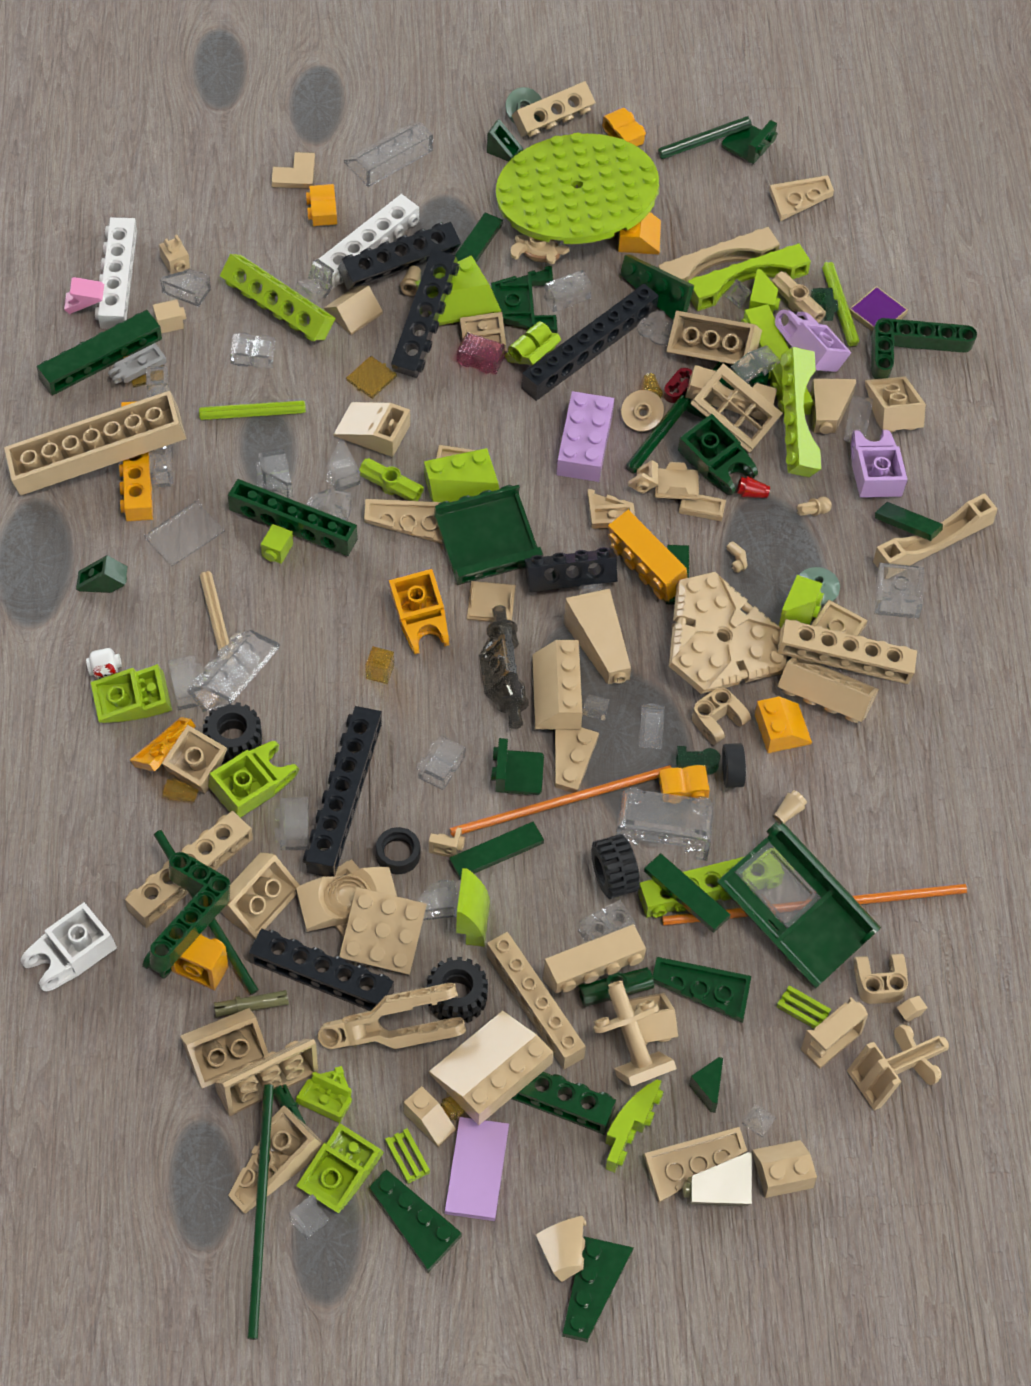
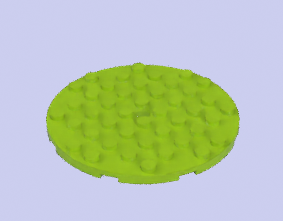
M578 132L563 136H553L550 139L538 142L524 149L506 164L496 183V199L499 211L504 219L506 218L511 222L513 228L537 240L545 242L560 240L564 244H583L601 241L613 237L615 232L624 228L629 230L649 214L659 194L657 168L652 159L643 150L624 139L608 135L581 134Z

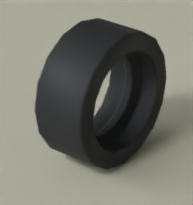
M742 743L723 745L722 774L726 788L745 786L746 761Z
M395 827L384 831L378 837L376 858L380 867H389L392 874L398 875L406 874L417 866L421 856L420 841L415 833L406 828ZM393 841H404L412 847V854L405 860L394 861L385 856L384 849L387 844Z

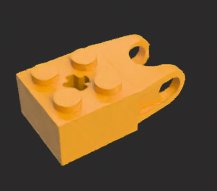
M429 569L389 580L390 591L399 622L414 655L420 653L419 641L427 634L436 635L444 646H449L445 609L433 570Z

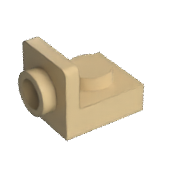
M457 827L454 838H450L445 834L437 835L431 833L429 853L451 857L456 855L458 850L462 851L465 843V837L462 836V828Z

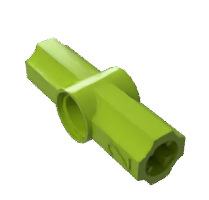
M365 458L358 471L361 477L381 486L383 492L388 495L396 494L408 501H419L424 491V486L401 475L398 468L393 466L385 467L370 458Z

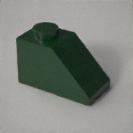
M106 555L78 571L76 590L79 592L112 593L125 586L128 566Z

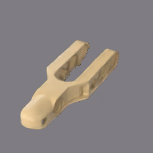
M446 983L387 995L371 1011L349 1015L340 1020L324 1023L318 1031V1040L328 1049L373 1041L393 1049L460 1036L466 1032L464 1019L461 1017L391 1031L384 1029L379 1023V1018L383 1015L412 1010L415 1006L430 1003L437 1005L439 1001L449 1000L455 996L458 997L455 984Z

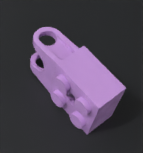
M781 310L777 313L775 325L792 347L815 352L816 370L837 372L851 354L850 350L827 325L819 324L807 312H797L795 315L790 310ZM784 314L789 318L786 326H783L781 323Z
M854 430L851 436V459L859 496L901 497L908 479L900 448L896 446L889 430H882L880 441L873 442L867 440L859 430Z

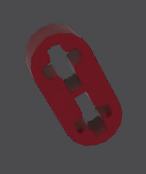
M680 368L664 387V398L667 402L675 403L681 395L687 393L692 374L691 369Z

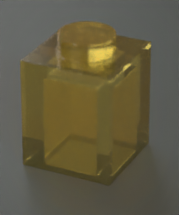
M372 646L365 664L366 679L388 685L395 666L394 652Z

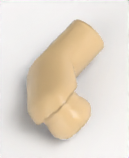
M730 542L727 545V550L736 559L732 563V569L734 572L739 573L748 566L746 552L735 542Z

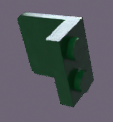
M770 120L762 130L752 125L751 128L726 136L721 143V147L754 164L776 140L778 135L776 132L777 123Z
M499 738L498 747L493 748V761H497V767H492L491 781H496L495 792L540 795L543 783L544 754L541 752L508 750V739Z

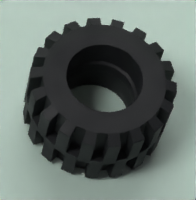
M226 702V706L218 705L216 711L212 709L209 712V716L205 717L203 734L227 748L222 762L223 765L244 751H250L262 745L263 738L260 718L257 717L256 711L254 709L250 711V706L246 704L241 706L240 702H236L235 705H231V702ZM230 729H239L245 732L242 736L235 739L221 736Z
M623 834L594 841L591 849L593 868L598 884L606 897L611 899L638 891L640 883L639 869L633 849Z
M450 957L447 958L446 963L440 961L438 968H432L431 975H428L427 987L446 983H460L471 990L468 995L461 998L439 1001L437 1005L428 1004V1006H431L433 1014L438 1013V1019L461 1017L467 1020V1022L473 1021V1016L477 1018L481 1014V1010L485 1009L488 996V979H486L484 970L480 971L481 966L479 964L473 965L472 960L468 958L466 961H463L462 957H457V960H453Z

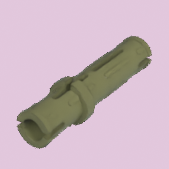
M286 990L244 998L236 996L233 1000L213 1002L216 1018L232 1015L248 1008L254 1011L289 1005Z

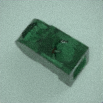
M677 746L676 766L677 768L703 765L706 767L707 775H711L718 771L721 756L713 748H707L703 751H687L686 746Z

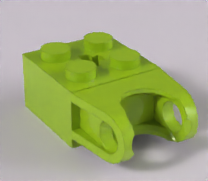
M270 741L250 751L246 750L210 773L208 787L229 812L233 810L241 818L274 797L297 776L299 768L296 764L276 767L270 763V760L279 750L280 745L276 741Z

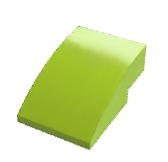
M158 664L139 671L130 668L91 682L98 721L100 723L132 721L172 711L165 675Z
M463 868L457 906L456 933L466 934V945L485 947L490 909L489 894L481 880L470 870Z
M339 1123L328 1142L322 1145L296 1186L339 1214L367 1179L384 1152Z

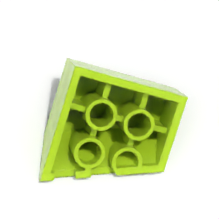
M472 255L458 261V264H460L457 276L452 278V291L450 295H446L444 301L446 302V307L443 315H439V325L460 322V318L501 312L488 281ZM438 273L435 277L440 279L443 278L445 274ZM421 279L415 282L417 289ZM431 292L428 297L434 298L439 293Z
M487 448L424 461V478L432 502H453L463 496L469 495L472 497L486 490H499V483Z

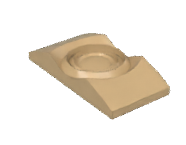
M361 868L347 875L321 877L296 887L306 931L309 932L348 923L356 887L397 896L390 868Z

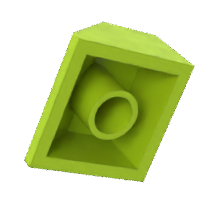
M800 575L796 576L782 609L779 622L780 628H782L786 619L797 620L800 623L810 625L813 617H818L824 593H821L823 583Z

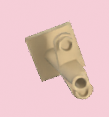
M616 981L609 984L608 992L617 1018L609 1020L608 1017L600 1018L594 1022L595 1026L593 1028L595 1033H603L618 1027L622 1029L630 1052L631 1062L614 1068L617 1078L632 1087L677 1069L674 1060L660 1051L649 1055L637 1020L659 1010L658 1005L654 1003V1000H648L640 1003V1008L633 1011L623 982Z
M900 1025L895 1028L894 1036L903 1052L886 1059L875 1042L869 1043L847 1069V1072L872 1109L877 1110L884 1105L900 1085L901 1080L897 1075L912 1067L928 1085H933L939 1081L941 1071L938 1066L932 1065L928 1059L948 1050L949 1044L946 1038L937 1036L916 1046L912 1028L907 1025Z

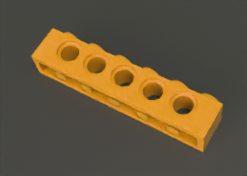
M137 401L121 402V407L135 403ZM147 452L123 460V464H119L120 477L124 479V482H120V495H124V500H120L121 513H125L126 521L153 520L151 452Z

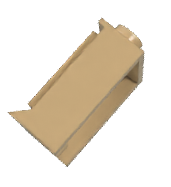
M850 997L848 1003L845 1002L814 1030H806L801 1051L821 1069L862 1034L868 1016L865 1007Z

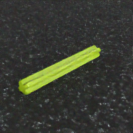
M825 262L822 269L847 344L850 347L857 346L860 340L834 263Z
M301 400L200 407L199 417L201 420L298 414L306 412L305 401Z

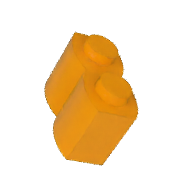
M623 107L603 116L602 127L608 136L624 139L635 146L644 144L645 129L635 121L634 115Z
M334 184L309 186L310 192H306L307 205H311L310 208H307L308 220L313 221V226L337 224Z
M694 765L685 768H667L659 771V784L663 803L678 805L683 801L700 803L709 798L710 789L705 766Z

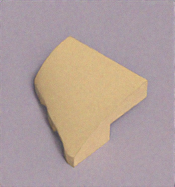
M583 1216L562 1221L536 1234L553 1273L561 1282L583 1269L584 1258L582 1257V1251L585 1248L583 1226H586V1220Z

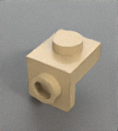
M651 460L638 468L637 476L628 481V486L642 494L657 486L658 463Z

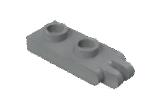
M154 343L116 362L113 365V369L108 371V375L115 384L122 381L127 383L167 363L166 357Z

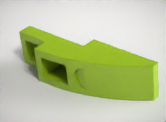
M657 1079L637 1092L625 1104L613 1121L606 1136L605 1144L612 1146L607 1159L606 1170L615 1173L618 1165L623 1166L628 1153L624 1151L627 1143L632 1144L636 1132L643 1133L645 1125L650 1127L655 1112H652L654 1104H660L664 1091L660 1090L661 1080Z

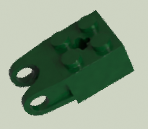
M710 414L679 439L678 451L709 482L727 495L734 494L736 489L729 476L730 474L739 472L751 478H755L758 475L755 463L743 449L741 442L713 414Z

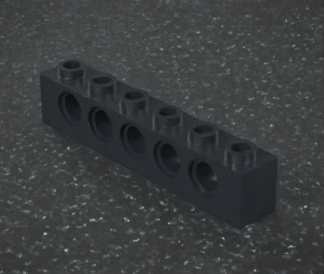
M440 222L431 229H420L409 237L403 235L395 242L389 243V241L380 244L378 248L364 249L355 256L353 254L347 255L342 258L337 269L347 289L351 290L404 271L411 266L426 263L432 249L449 254L456 252L461 245V241L451 222L445 224ZM431 239H435L438 244L434 243ZM413 245L418 246V247L420 248V250H417L416 248H414ZM395 252L401 253L402 256H398ZM377 258L382 259L384 263L379 262ZM359 265L365 266L366 270L360 268Z
M435 249L431 250L391 362L394 372L414 378L418 377L419 372H423L426 363L424 357L426 353L430 352L432 347V335L438 331L439 315H443L446 302L444 301L446 295H450L452 291V278L457 276L460 264L457 262L456 255ZM438 273L445 274V276L440 279L435 277ZM431 292L439 293L434 298L428 297ZM425 311L432 312L428 317L421 316ZM418 330L425 331L422 336H415ZM412 349L418 350L414 356L408 355V352Z
M261 928L249 951L250 963L368 1011H371L385 996L394 993V981L388 976L369 972L366 967L361 965L354 966L349 964L339 956H329L319 948L304 946L299 940L284 938L274 930L267 931ZM276 950L284 951L280 955H276L273 953ZM298 959L306 960L304 963L301 964L295 962ZM319 968L328 969L326 972L317 971ZM343 976L350 978L348 981L339 980ZM365 985L373 987L370 990L362 989V987Z

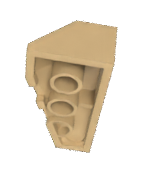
M283 1106L272 1117L267 1196L306 1167L324 1144L286 1106ZM260 1141L251 1151L253 1155L247 1166L242 1168L228 1195L245 1214L256 1206Z

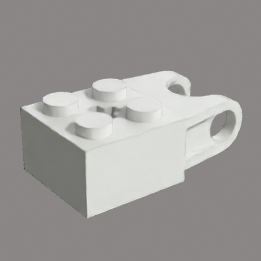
M84 902L44 930L45 934L24 952L21 957V963L25 968L35 967L43 963L50 964L49 969L40 979L39 985L43 991H51L78 977L114 951L117 946L111 934Z

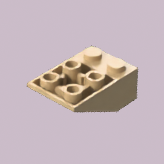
M351 402L334 432V436L393 457L410 427V409L393 403Z

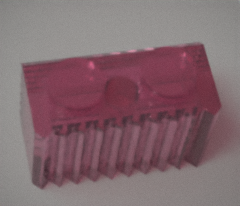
M467 332L457 350V362L464 367L471 366L485 374L492 373L496 375L505 358L506 345Z

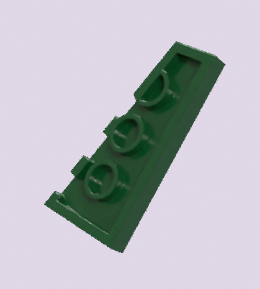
M656 957L653 972V982L743 1023L752 976Z

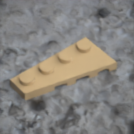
M740 1127L645 1153V1162L658 1203L683 1190V1184L687 1182V1178L746 1153L747 1148Z

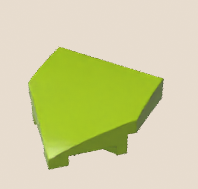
M335 1067L334 1071L321 1074L313 1072L311 1079L306 1081L296 1097V1102L340 1123L352 1103V1090L346 1082L343 1067Z

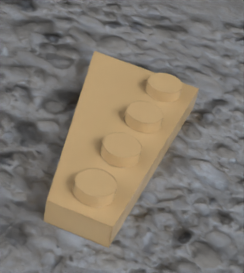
M365 500V523L443 544L434 518V508L440 502Z

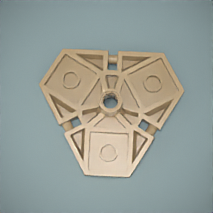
M716 572L681 579L676 587L673 621L677 622V624L672 629L669 667L700 694L717 688L738 685L742 681L741 679H744L746 683L782 674L786 666L787 656L777 653L782 628L775 622H772L769 617H766L763 612H760L756 606L752 607L747 602L748 599L742 597L741 593L735 591V588L731 587Z

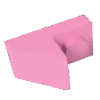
M73 277L71 279L70 292L66 293L64 310L71 314L103 300L104 284L99 281Z

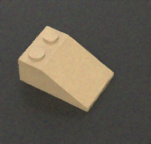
M906 376L865 380L866 390L876 422L882 430L894 432L901 429L915 430L916 428L924 427L926 404Z

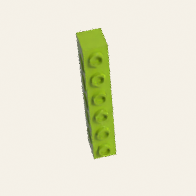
M238 254L229 255L220 274V277L226 280L225 283L228 286L240 289L243 296L249 299L253 298L257 301L256 304L258 306L271 310L274 317L289 322L288 326L292 329L304 332V336L314 342L326 339L336 319L335 317L244 256ZM292 305L294 307L293 313L291 312ZM308 316H309V318H310L309 324L307 323V317H308Z
M769 850L743 871L739 877L755 893L760 889H774L782 883L784 872L777 855L772 850ZM744 857L684 871L683 873L715 901L720 899L726 901L732 898L717 881ZM757 872L761 876H754L752 873ZM653 879L639 883L638 895L646 918L652 916L657 918L664 916L668 912L687 910ZM712 883L716 885V887L712 888L707 886L706 884ZM662 895H669L671 898L665 899Z

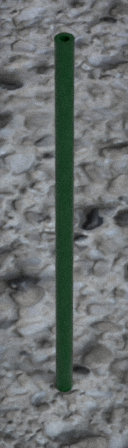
M265 1084L263 1088L247 1338L250 1340L258 1339L274 1090V1085Z

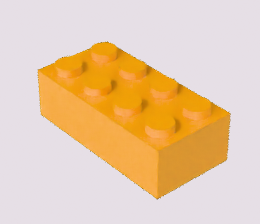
M628 509L608 525V537L611 540L610 547L611 549L613 548L617 556L621 555L625 559L624 562L629 569H635L639 573L641 581L645 585L649 584L653 588L654 594L660 600L664 599L666 601L667 599L669 602L670 599L676 596L677 583L681 579L687 578V569Z

